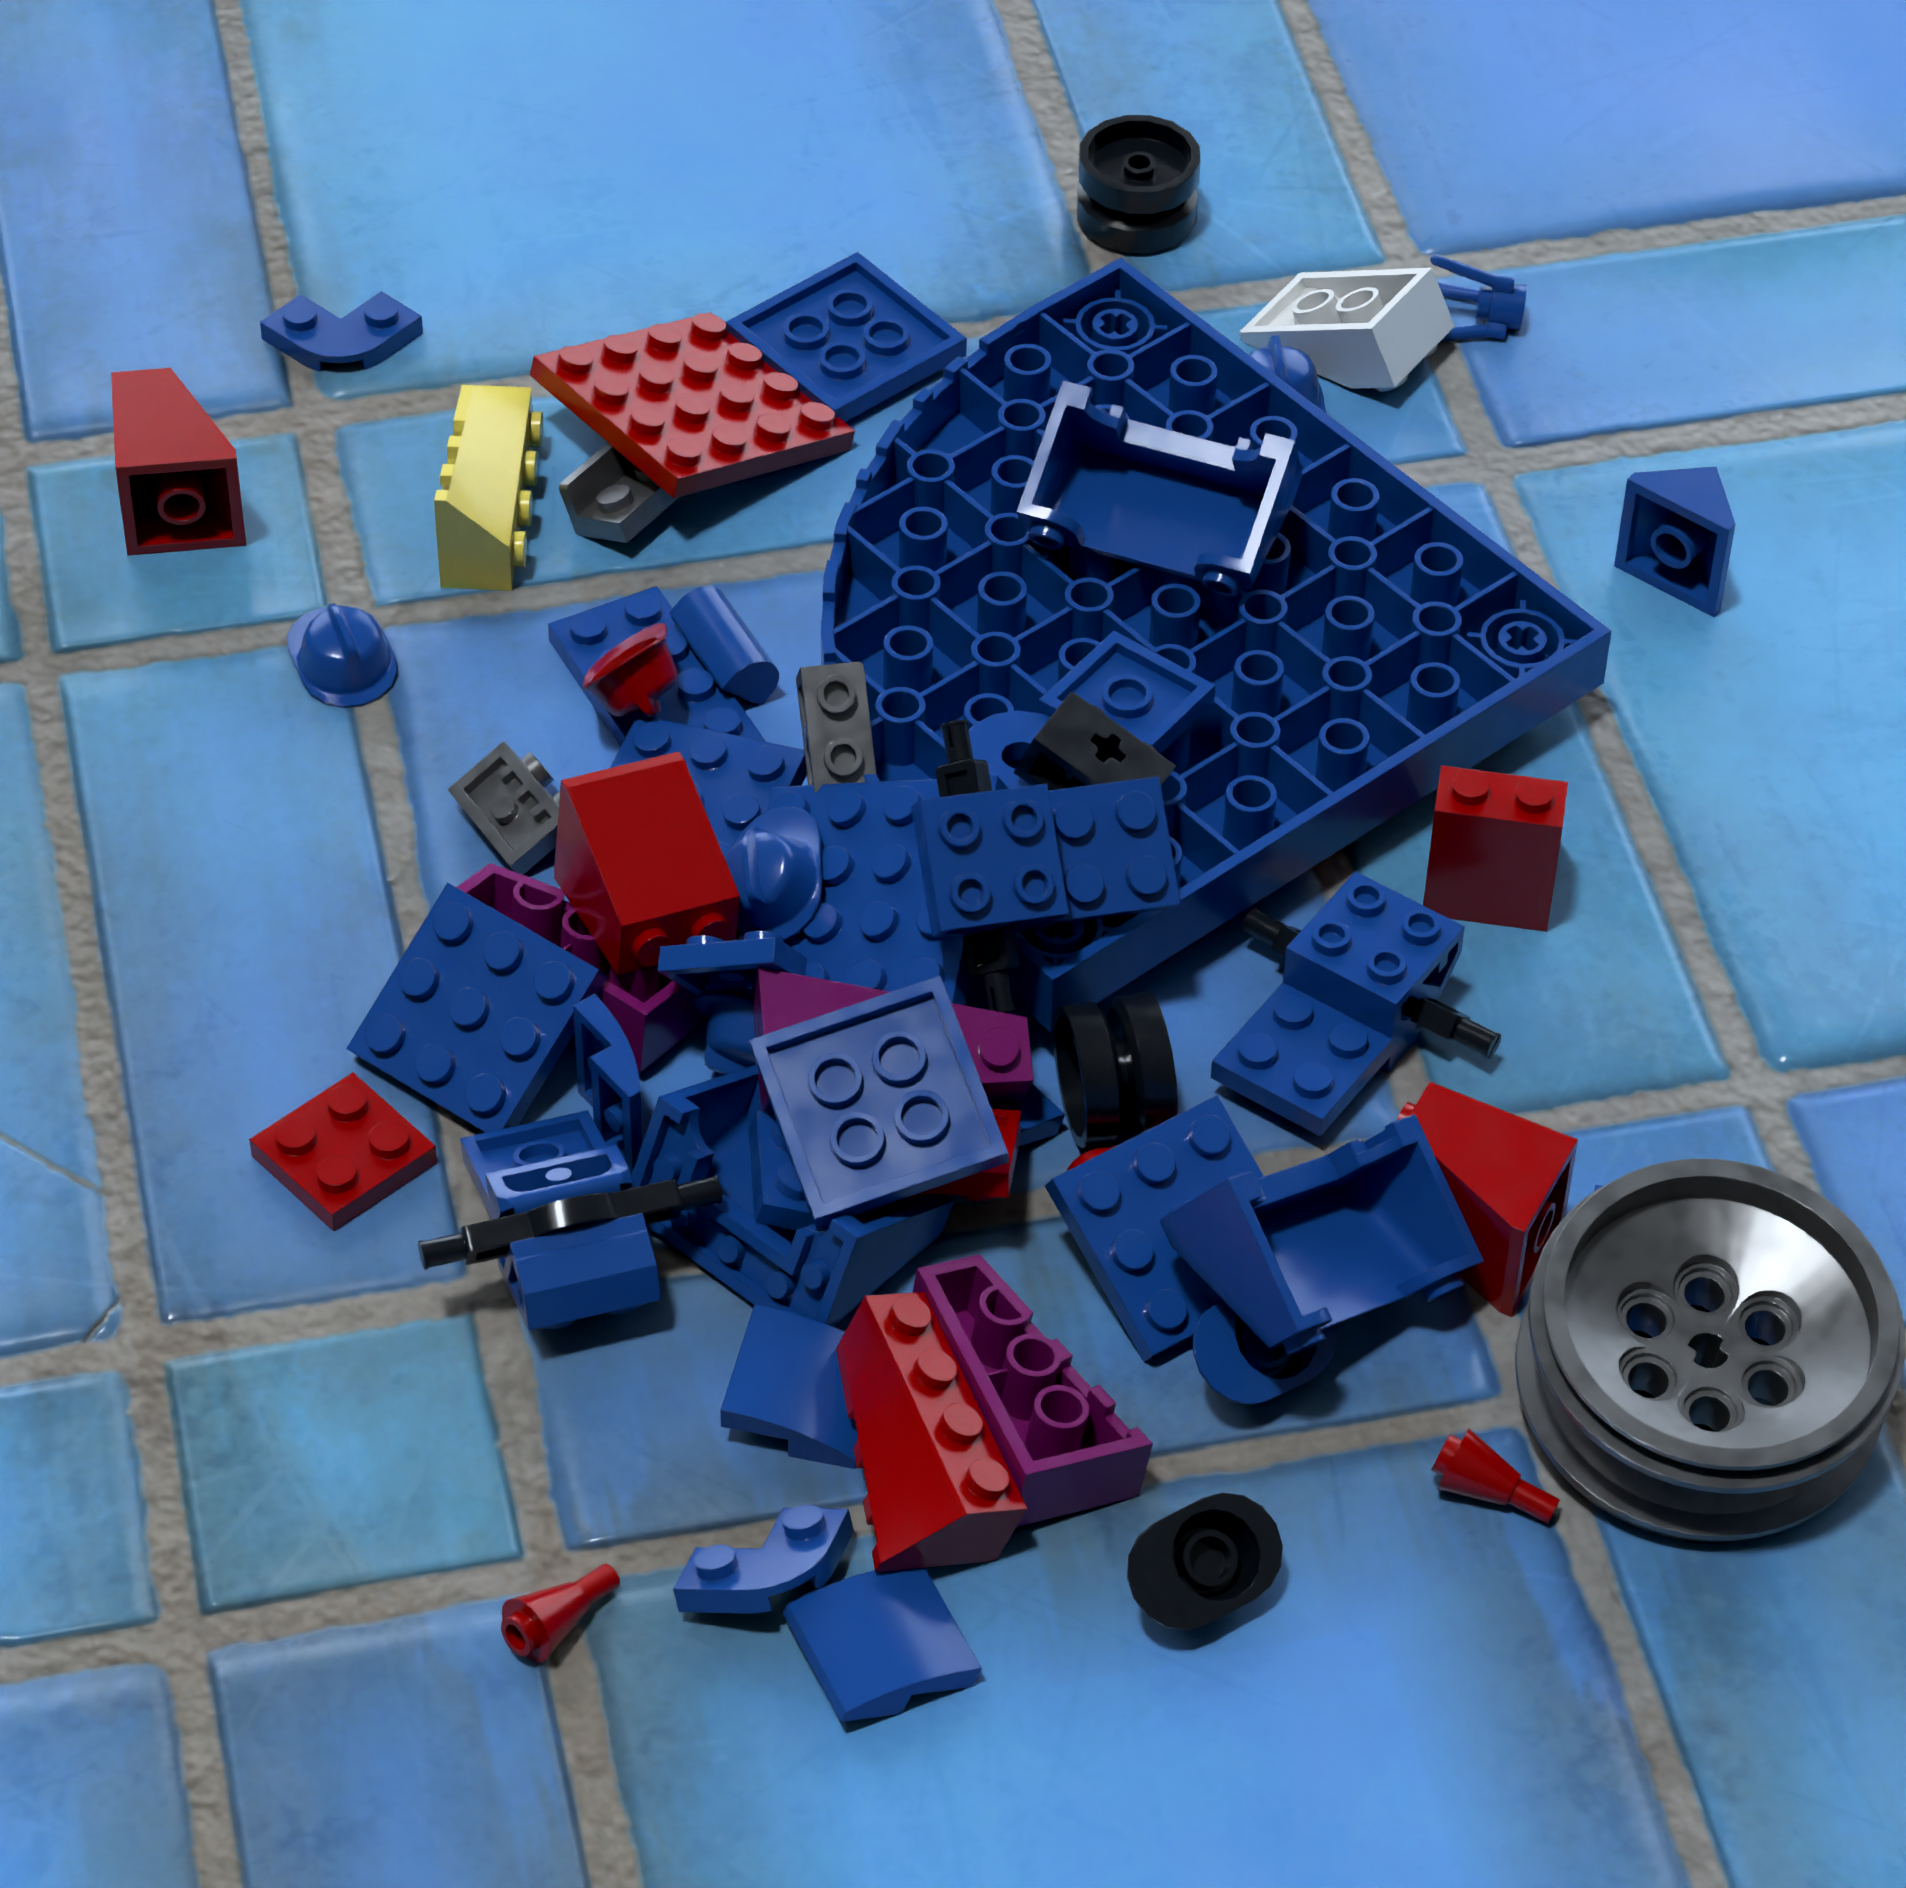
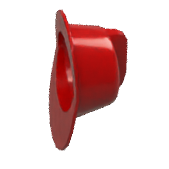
M664 623L654 624L632 635L607 652L587 671L583 687L581 688L582 691L588 690L615 717H624L640 709L649 717L661 711L659 697L664 695L678 679L677 669L665 640L667 638V626Z

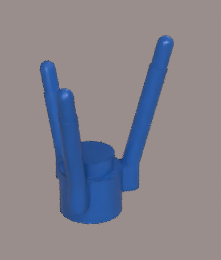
M1435 254L1431 257L1430 261L1434 266L1484 284L1480 285L1479 290L1438 283L1445 297L1477 302L1475 319L1486 320V324L1454 327L1440 342L1480 337L1505 340L1506 329L1520 330L1526 301V285L1514 284V277L1494 275Z

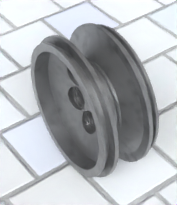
M1721 1159L1667 1161L1627 1173L1597 1189L1579 1202L1552 1232L1536 1265L1529 1301L1520 1323L1515 1353L1517 1389L1529 1426L1541 1448L1560 1474L1594 1505L1633 1527L1659 1536L1698 1543L1747 1541L1778 1533L1814 1517L1838 1500L1855 1482L1874 1451L1883 1420L1895 1398L1902 1377L1905 1359V1329L1897 1293L1882 1260L1861 1230L1825 1197L1783 1174L1738 1161ZM1690 1305L1702 1306L1710 1312L1698 1311ZM1632 1331H1642L1648 1333L1653 1338H1643ZM1751 1338L1762 1339L1768 1342L1770 1346L1760 1345ZM1633 1390H1644L1655 1398L1642 1397ZM1752 1397H1760L1770 1401L1774 1406H1766L1761 1403H1758ZM1694 1424L1708 1425L1716 1432L1700 1429Z

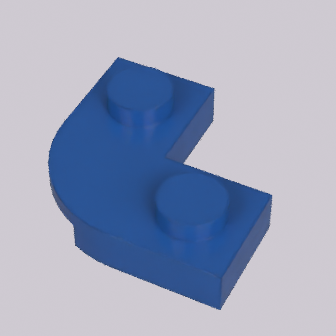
M382 291L343 318L337 317L300 294L260 321L262 340L302 365L320 372L323 369V362L348 363L361 360L362 368L364 370L378 365L423 333L422 316Z
M815 1505L783 1508L762 1548H732L728 1545L696 1547L673 1588L678 1611L739 1614L763 1613L772 1611L769 1596L791 1590L808 1580L812 1586L820 1589L832 1576L854 1533L849 1509L820 1508Z

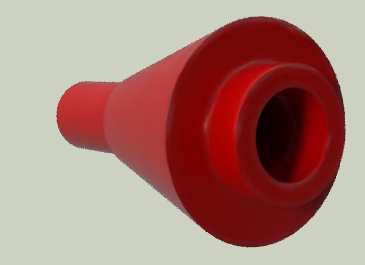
M1470 1428L1463 1439L1452 1434L1448 1436L1431 1471L1442 1476L1437 1488L1438 1490L1504 1506L1508 1503L1546 1524L1549 1523L1560 1501L1555 1496L1522 1480L1521 1474Z
M602 1564L574 1583L567 1582L506 1600L502 1606L501 1632L506 1644L519 1656H526L534 1662L546 1661L588 1612L589 1606L619 1588L620 1579L617 1572L610 1565Z

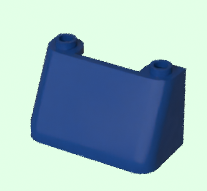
M1063 380L1016 511L1021 525L1029 531L1028 538L1033 543L1052 550H1060L1063 548V545L1201 581L1202 585L1208 590L1224 596H1236L1238 590L1251 589L1294 502L1302 478L1295 440L1266 433L1261 448L1253 450L1251 440L1239 437L1236 447L1129 420L1126 417L1124 407L1112 404L1110 412H1107L1090 403L1093 394L1091 387Z
M757 1065L659 1096L631 1175V1188L676 1179L677 1184L716 1175L722 1191V1203L684 1210L680 1212L678 1218L646 1226L752 1304L798 1314L833 1327L857 1308L864 1296L872 1295L933 1243L945 1227L954 1200L945 1194H927L922 1197L904 1198L889 1203L890 1215L866 1224L861 1223L850 1214L833 1219L829 1228H816L815 1224H811L798 1230L756 1223L748 1129L756 1110L761 1111Z
M1416 1114L1391 1122L1385 1126V1130L1365 1142L1358 1139L1350 1141L1327 1155L1257 1179L1256 1175L1249 1171L1229 1178L1160 1220V1224L1171 1247L1269 1349L1283 1345L1288 1356L1325 1340L1326 1337L1322 1331L1323 1329L1421 1292L1424 1293L1427 1302H1432L1465 1286L1460 1274L1484 1262Z

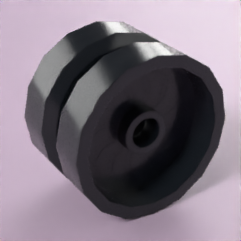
M1124 115L1105 120L1090 129L1079 144L1077 222L1085 234L1104 247L1125 253H1152L1171 248L1187 238L1197 223V186L1199 185L1201 162L1200 146L1192 134L1173 121L1151 115Z
M1141 992L1114 997L1107 1018L1098 1005L1092 1001L1057 1006L1053 1020L1054 1058L1064 1113L1077 1146L1085 1148L1115 1143L1123 1121L1132 1134L1137 1136L1177 1115V1080L1167 1026L1159 1003L1153 993Z

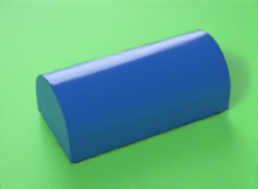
M704 586L684 595L669 612L671 619L721 690L754 704L763 705L777 687L779 671L724 593L716 587Z

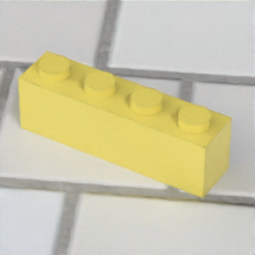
M461 386L453 419V435H449L447 444V464L442 465L440 473L442 490H436L434 498L441 588L512 591L515 567H525L527 533L526 531H520L521 526H531L533 497L532 491H526V486H536L538 477V452L531 451L532 446L541 447L543 441V412L533 411L532 387Z

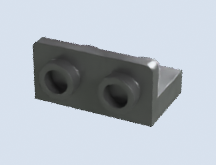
M609 443L605 444L559 484L560 494L577 535L628 543L679 498L673 499Z
M848 662L800 667L796 677L808 785H813L814 792L816 793L822 784L865 782L863 775L876 774L864 665L861 662Z
M503 741L447 789L515 872L524 875L556 847L560 791L552 796L546 789V786L554 778L531 752L520 759Z

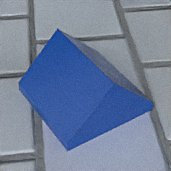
M1717 467L1633 473L1626 483L1614 567L1712 617H1715L1721 611L1736 525Z

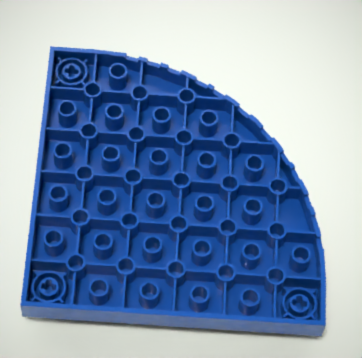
M1120 257L1036 303L980 338L979 349L966 359L958 356L944 368V377L930 389L923 387L913 398V408L901 421L894 419L876 445V455L866 469L861 468L859 470L853 495L849 503L845 502L836 522L830 560H827L823 576L821 665L861 662L864 665L876 774L863 775L865 782L937 779L936 768L948 764L941 724L957 720H968V729H970L975 723L997 713L1018 710L1038 713L1039 699L1113 630L1215 684L1214 704L1161 753L1163 757L1176 765L1161 790L1181 904L1171 909L1053 924L1043 929L1016 932L1021 965L1016 970L1008 971L1013 1000L1049 1032H1052L1054 1013L1057 1006L1085 1001L1100 1002L1438 788L1441 765L1469 769L1604 684L1612 631ZM1063 380L1091 387L1093 394L1090 403L1107 412H1110L1112 404L1124 407L1126 417L1129 420L1236 447L1239 437L1251 440L1253 450L1261 448L1266 433L1295 440L1302 478L1294 502L1251 589L1238 590L1236 596H1224L1208 590L1202 585L1201 581L1063 545V548L1060 550H1052L1039 546L1028 538L1029 531L1021 525L1016 511ZM1020 760L1010 761L1006 765L1016 769Z

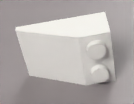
M1432 268L1299 273L1239 332L1243 343L1257 349L1267 347L1272 335H1279L1282 346L1299 349L1310 357L1318 375L1350 389L1375 388L1377 391L1384 392L1393 390L1405 383L1408 378L1407 375L1423 358L1430 356L1436 351L1437 344L1455 325Z

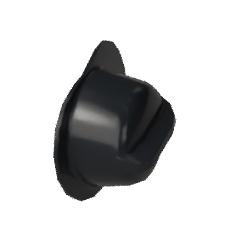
M1218 1493L1191 1503L1153 1523L1137 1537L1128 1555L1127 1579L1133 1599L1147 1617L1166 1628L1188 1631L1206 1626L1255 1600L1271 1587L1281 1568L1283 1544L1277 1524L1263 1506L1244 1495Z

